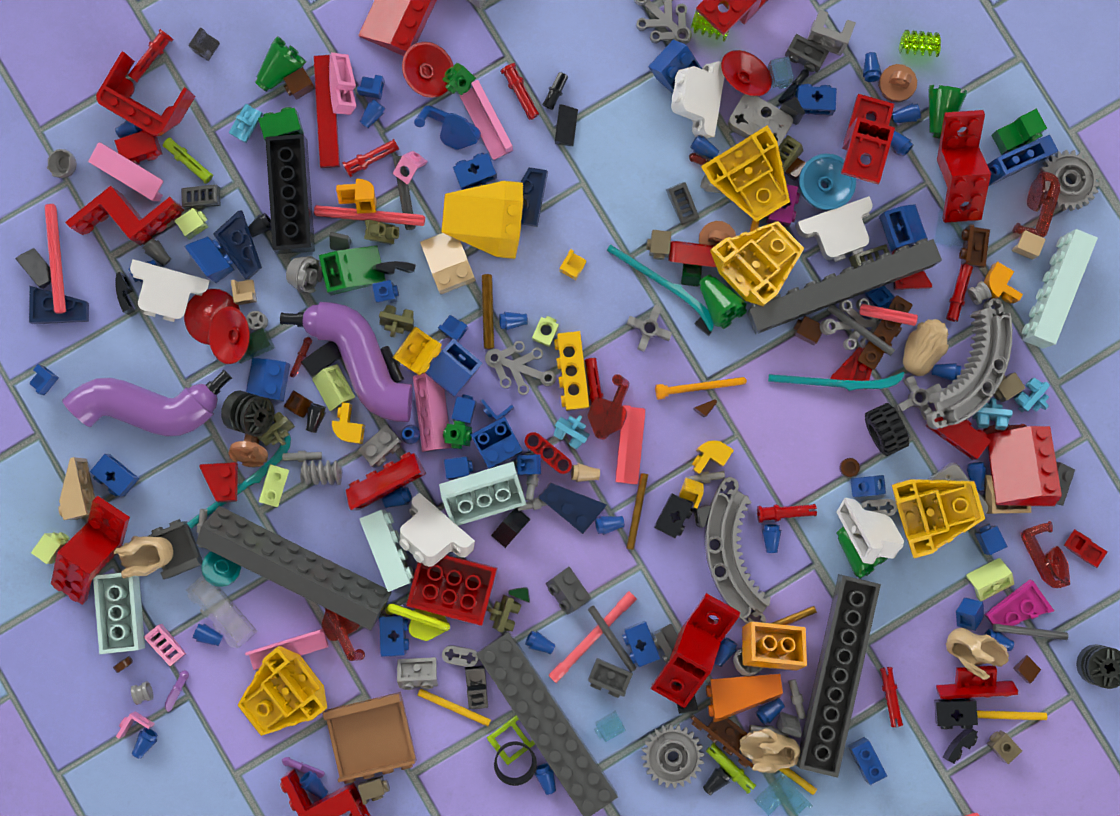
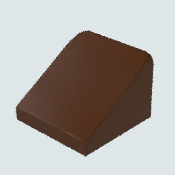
M797 158L784 173L795 181L806 162Z
M293 390L283 407L304 418L308 412V407L313 402Z
M714 399L696 406L693 410L702 417H706L717 404V400Z
M1028 655L1013 668L1029 684L1034 681L1041 670Z

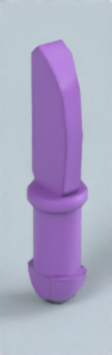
M186 670L179 674L180 676L166 699L165 709L168 712L172 710L186 679L189 677V673Z
M290 757L282 759L284 766L294 768L298 772L301 771L305 774L311 771L316 773L319 778L325 775L324 771L290 759Z

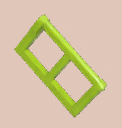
M517 715L486 737L497 752L501 746L495 738L510 726H512L529 748L535 745L534 741H529L515 723L519 720ZM522 747L511 757H508L504 750L499 755L509 765L528 749Z

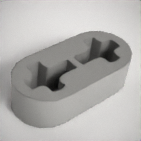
M892 499L867 500L860 504L863 509L867 507V504H869V507H876V510L872 512L882 513L887 516H892L897 511V505ZM886 502H888V505H892V509L887 513V510H880V506H885Z
M449 645L442 652L443 660L449 664L472 667L479 659L476 655L477 651L472 648ZM450 649H453V653L459 654V657L454 656L452 660L448 659L449 656L446 655V652H449ZM471 652L475 660L468 663V659L461 658L462 655H468Z

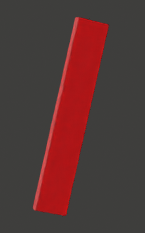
M330 55L314 56L321 168L340 167L337 113H333L330 95Z

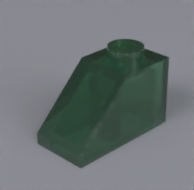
M262 328L249 334L248 348L244 356L239 360L240 364L275 348L267 330Z

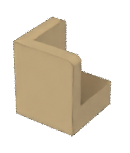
M1024 231L1018 245L1014 246L1012 251L1033 260L1039 256L1046 239Z
M231 280L234 303L242 305L257 302L253 280L239 282Z

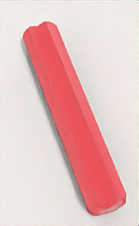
M862 304L859 311L860 315L912 326H915L918 320V315L866 304Z

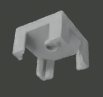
M819 10L807 40L825 48L831 53L841 56L849 43L856 22L847 20L843 31L839 33L824 27L828 13Z

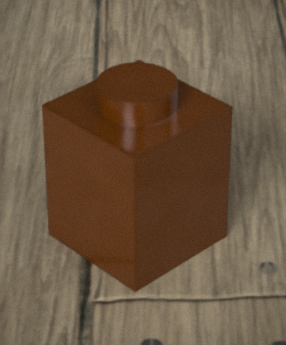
M303 67L283 78L286 82L285 90L289 96L293 94L296 100L315 89Z
M806 316L801 320L798 319L793 327L796 330L794 336L812 345L817 344L822 335L820 323Z

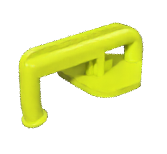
M388 604L385 608L388 615L396 614L411 619L409 633L415 638L429 641L450 630V624L445 616L419 609H414L413 611L395 604Z

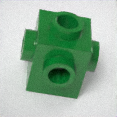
M456 62L453 67L446 71L445 77L442 80L447 84L445 88L452 94L456 92L463 95V93H466L471 88V83L476 77L463 65Z
M461 421L447 424L443 432L444 443L451 444L450 448L462 449V446L470 447L472 427L465 426V422Z

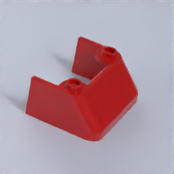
M122 51L98 90L96 100L104 108L156 137L161 136L182 121L196 96L184 87L174 105L167 107L162 115L133 100L131 96L134 93L135 86L131 80L126 78V75L135 61Z

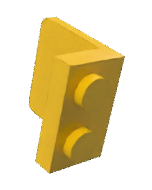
M414 327L393 358L414 373L421 375L429 369V363L433 357L436 358L439 355L442 344L419 328Z

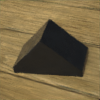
M515 508L491 536L506 548L531 519L522 511H518V508Z

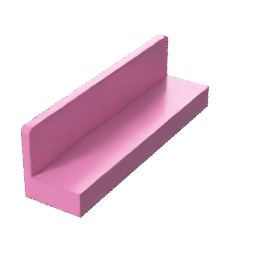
M479 80L471 83L472 88L463 93V95H460V98L474 125L480 130L481 138L491 158L496 160L513 151V146Z
M100 142L97 144L88 161L89 163L150 200L160 202L163 195L158 191L163 184L162 179Z
M426 373L413 376L422 452L449 449L451 444L444 443L445 439L443 438L444 429L449 424L445 390Z
M324 628L248 651L245 655H249L253 670H256L262 665L264 657L278 646L299 655H304L327 648L329 645Z

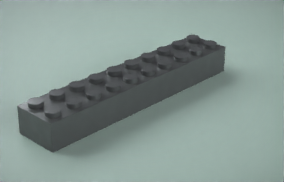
M927 238L915 242L916 244L912 245L911 248L908 245L903 246L892 255L890 252L880 255L874 262H872V259L864 261L856 269L853 266L842 270L843 272L840 275L836 276L833 273L825 276L822 282L818 283L817 280L809 282L801 290H799V287L787 291L788 293L783 297L778 294L764 306L752 304L747 315L755 335L936 266L942 259L934 239L928 241Z
M221 506L201 526L196 544L369 630H372L392 593V591L388 592L383 586Z
M838 574L800 742L801 753L796 764L800 769L837 778L839 776L881 584Z
M507 631L479 650L476 655L583 816H592L617 799L618 794L512 633Z

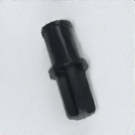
M559 72L552 87L548 88V95L542 104L544 107L550 108V110L554 109L559 96L563 94L562 90L568 79L565 73Z
M382 347L380 350L391 379L396 383L403 381L404 377L397 365L399 362L393 358L390 347Z

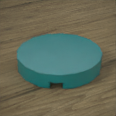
M210 551L202 561L201 571L205 580L211 585L224 587L234 583L240 575L241 566Z

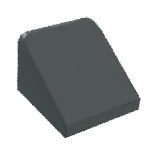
M330 232V249L338 251L350 248L351 239L348 235Z
M711 505L698 506L697 509L693 508L697 527H705Z

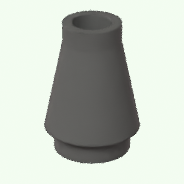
M152 238L143 246L145 254L159 262L162 266L170 262L171 258L159 240L156 241Z

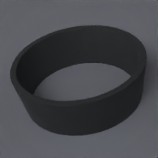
M518 741L504 744L498 750L494 760V770L497 777L505 784L512 786L528 782L534 776L537 768L534 752L526 744ZM512 745H520L527 748L532 756V764L528 772L517 778L504 775L499 770L497 764V757L500 752Z

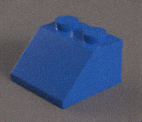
M207 236L184 246L204 274L215 283L234 271V268L231 266L233 264L232 260L227 254L223 255L220 251L222 246L216 239L212 240Z
M252 358L246 392L270 400L284 402L290 364L284 361Z

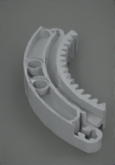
M992 298L985 301L983 309L974 311L970 315L971 318L975 319V321L971 322V325L976 327L972 329L976 336L971 337L975 343L970 345L974 350L969 351L972 357L967 358L969 363L964 364L966 369L961 370L962 374L957 375V380L952 381L953 384L947 385V388H943L942 391L930 394L929 403H934L936 411L929 413L926 418L930 428L939 429L968 419L990 400L999 387L1009 363L1013 331L1011 313L1005 314L1003 303L1000 299ZM943 417L942 421H934L935 418Z
M727 477L720 483L710 504L711 509L705 525L706 560L717 590L727 605L740 612L739 618L748 624L751 621L754 622L748 617L750 614L755 617L760 615V621L766 623V618L762 613L770 605L771 597L767 595L764 597L765 592H758L760 587L757 585L753 586L755 581L752 579L748 580L751 575L744 573L747 567L741 565L745 561L739 559L743 553L737 552V549L742 547V545L737 544V541L741 540L737 533L742 532L737 527L743 525L739 518H745V515L742 513V511L748 510L745 504H751L752 502L748 496L737 491L739 488L738 481L735 478ZM725 482H734L733 487L735 488L733 490L729 489L726 494L719 493L721 490L724 492L727 488ZM712 539H716L719 542V547L716 550H712L709 546ZM718 566L724 568V574L721 577L715 575V569Z

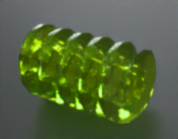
M695 11L691 28L694 27V33L701 29V35H704L708 31V37L710 38L715 33V38L718 40L722 34L700 13ZM728 32L723 36V42L726 41Z
M904 30L900 38L899 53L901 54L903 48L906 54H909L910 50L913 49V55H916L917 51L920 50L921 56L924 55L925 51H928V56H931L933 51H935L936 57H938L941 50L940 34L935 32L933 35L932 32H927L925 35L924 31H920L917 34L916 30H913L910 34L909 30Z

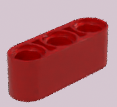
M671 241L668 261L716 267L710 251L715 245Z
M536 432L526 435L525 445L534 454L541 455V459L560 474H566L571 470V460ZM531 436H536L539 439V443L534 447L530 446L528 439ZM546 448H551L554 451L552 458L547 459L543 456V451ZM561 460H566L569 463V467L565 471H561L558 468V463Z

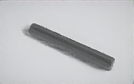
M402 156L393 158L395 168ZM402 166L400 172L403 176L407 177L405 166ZM396 177L402 213L413 214L409 186ZM405 224L406 230H413L416 228L415 225Z

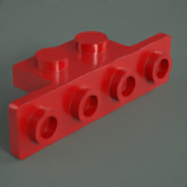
M993 665L977 666L990 676L988 679H981L979 676L968 671L966 667H956L955 684L936 685L940 699L946 700L1018 695V689L1013 681L996 682L997 668Z

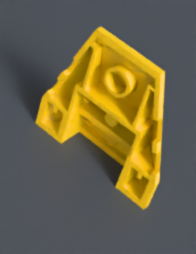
M768 125L701 166L710 183L756 222L790 202L778 142Z
M500 181L446 193L444 196L441 232L495 257L515 259L520 239L523 183Z
M777 221L748 233L743 232L733 238H725L710 251L719 274L745 301L764 306L777 296L803 252L804 247Z
M909 479L892 484L894 499L913 558L936 552L938 548L947 542H951L954 540L953 538L963 532L965 533L985 519L974 481Z
M278 646L264 657L262 665L244 692L238 707L262 736L288 726L313 720L327 709L324 685L301 655Z

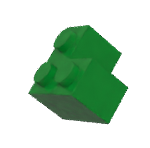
M1036 108L1020 116L1014 122L996 130L991 136L1002 155L1018 149L1023 144L1027 145L1043 136L1042 133L1047 127Z

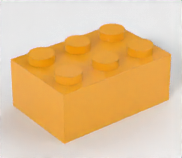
M752 621L742 626L743 665L795 671L806 667V627Z

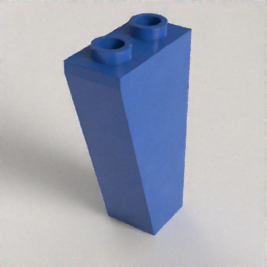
M1050 134L997 157L988 163L987 166L991 172L989 186L1058 152Z

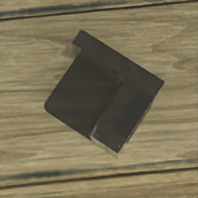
M200 27L188 46L194 53L209 61L220 45V42L208 35Z

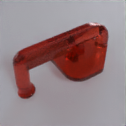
M1041 171L1031 184L1027 206L1031 210L1038 212L1042 205L1036 229L1024 227L1017 223L1012 230L1013 233L1022 235L1024 231H1028L1042 238L1047 235L1060 193V183L1055 174ZM1045 181H1050L1047 196L1044 197Z
M616 374L612 378L614 385L618 386L613 401L603 398L594 400L587 415L595 436L600 440H605L610 434L620 430L627 417V410L622 406L630 383L620 374Z
M1048 521V523L1023 530L1021 538L1042 580L1053 588H1062L1070 585L1069 565L1062 550L1055 546L1044 555L1035 535L1048 531L1051 533L1053 531L1052 522Z
M325 608L321 625L326 637L331 641L339 640L349 661L363 660L365 652L362 649L355 651L348 637L349 634L358 630L360 625Z

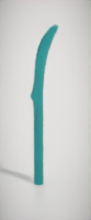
M610 244L607 249L609 253L683 299L701 316L710 332L713 330L714 323L708 309L688 294L680 284L667 281V279Z
M905 372L872 381L769 374L768 382L841 387L848 391L855 389H883L897 385L903 379Z
M290 434L284 438L286 444L280 445L267 463L238 485L237 495L247 487L260 483L267 474L269 465L276 466L283 459V453H287L291 445ZM216 501L215 503L210 505L208 508H206L207 517L210 516L219 506L222 507L227 502L218 503ZM199 514L187 522L191 529L199 523Z

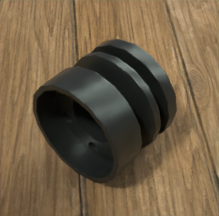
M241 390L234 391L228 395L223 403L221 418L223 424L229 429L254 437L262 436L273 423L274 407L268 398Z
M1094 644L1087 646L1080 652L1077 657L1076 666L1083 680L1089 684L1107 689L1120 686V651L1118 649Z

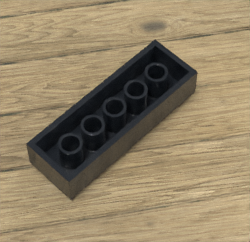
M304 134L265 137L273 251L276 254L314 252L308 141Z

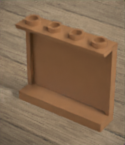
M401 692L328 709L322 713L329 729L339 773L338 782L344 781V784L356 781L355 778L363 776V779L372 778L375 776L374 773L378 772L388 774L394 772V769L401 767V770L409 769L417 761Z

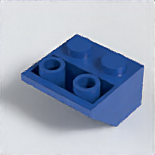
M674 39L648 66L656 79L672 94L674 92L675 76L680 69L692 66L702 69L688 46Z
M916 204L900 206L885 211L879 216L891 252L906 245L912 246L916 244L915 242L927 238Z
M453 338L431 363L425 373L455 397L483 363Z
M505 417L471 434L488 469L523 452Z

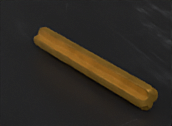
M483 274L484 348L493 349L492 275Z

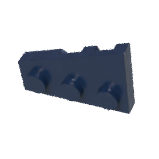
M529 167L521 180V183H523L522 225L538 227L548 177L547 170Z
M237 211L213 235L245 280L255 275L262 266L243 211Z
M30 286L29 323L89 322V303L65 295L66 312L57 314L54 312L52 292Z
M551 482L538 496L582 534L607 506L603 502Z

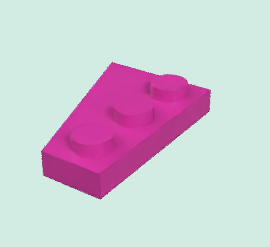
M1029 579L984 615L992 626L994 624L1014 626L1021 621L1030 618L1034 619L1038 615L1051 613L1054 609L1034 581Z

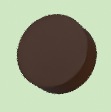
M846 458L840 463L839 469L845 477H854L858 474L860 465L857 460Z
M130 656L126 657L113 666V669L116 673H119L133 663Z

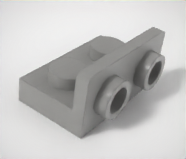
M386 424L358 451L372 467L376 465L380 467L387 460L385 457L389 453L394 454L401 448L400 444L402 441Z
M436 657L397 659V683L399 688L412 690L414 687L431 689L433 686H438Z

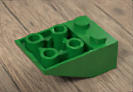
M377 245L338 250L319 255L326 289L331 296L386 281L384 273L372 270L374 265L382 263Z

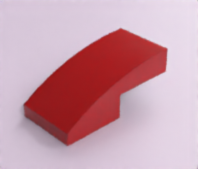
M1075 529L1063 545L1095 568H1098L1108 552Z

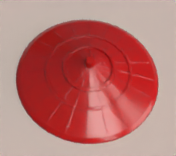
M418 42L409 47L402 61V71L407 84L416 93L429 98L442 96L448 91L445 88L447 84L442 80L445 77L446 71L454 66L448 53L437 44L431 42Z
M741 50L730 51L724 55L721 62L722 72L726 80L736 90L750 96H761L770 90L772 85L771 74L767 66L758 57Z
M207 289L202 293V296L195 294L188 302L184 314V322L189 334L198 342L210 345L209 328L214 315L220 309L227 306L240 310L239 305L234 303L233 296L220 289Z
M227 306L220 309L212 319L209 328V343L213 354L220 362L225 364L236 363L244 356L248 348L249 326L240 310Z

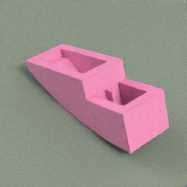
M331 52L329 81L333 113L351 115L356 108L353 93L356 84L349 55Z

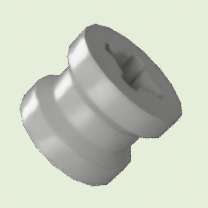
M983 281L977 283L976 287L967 289L970 299L976 305L981 304L982 300L992 297L990 289Z
M252 311L246 317L248 326L254 331H263L268 325L267 317L259 311Z
M148 681L143 682L140 686H131V696L136 705L141 704L144 700H153V690Z

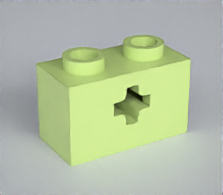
M272 464L269 465L259 497L260 503L278 507L289 469Z
M62 532L44 533L31 554L46 564L55 563L57 552L69 541L70 537Z

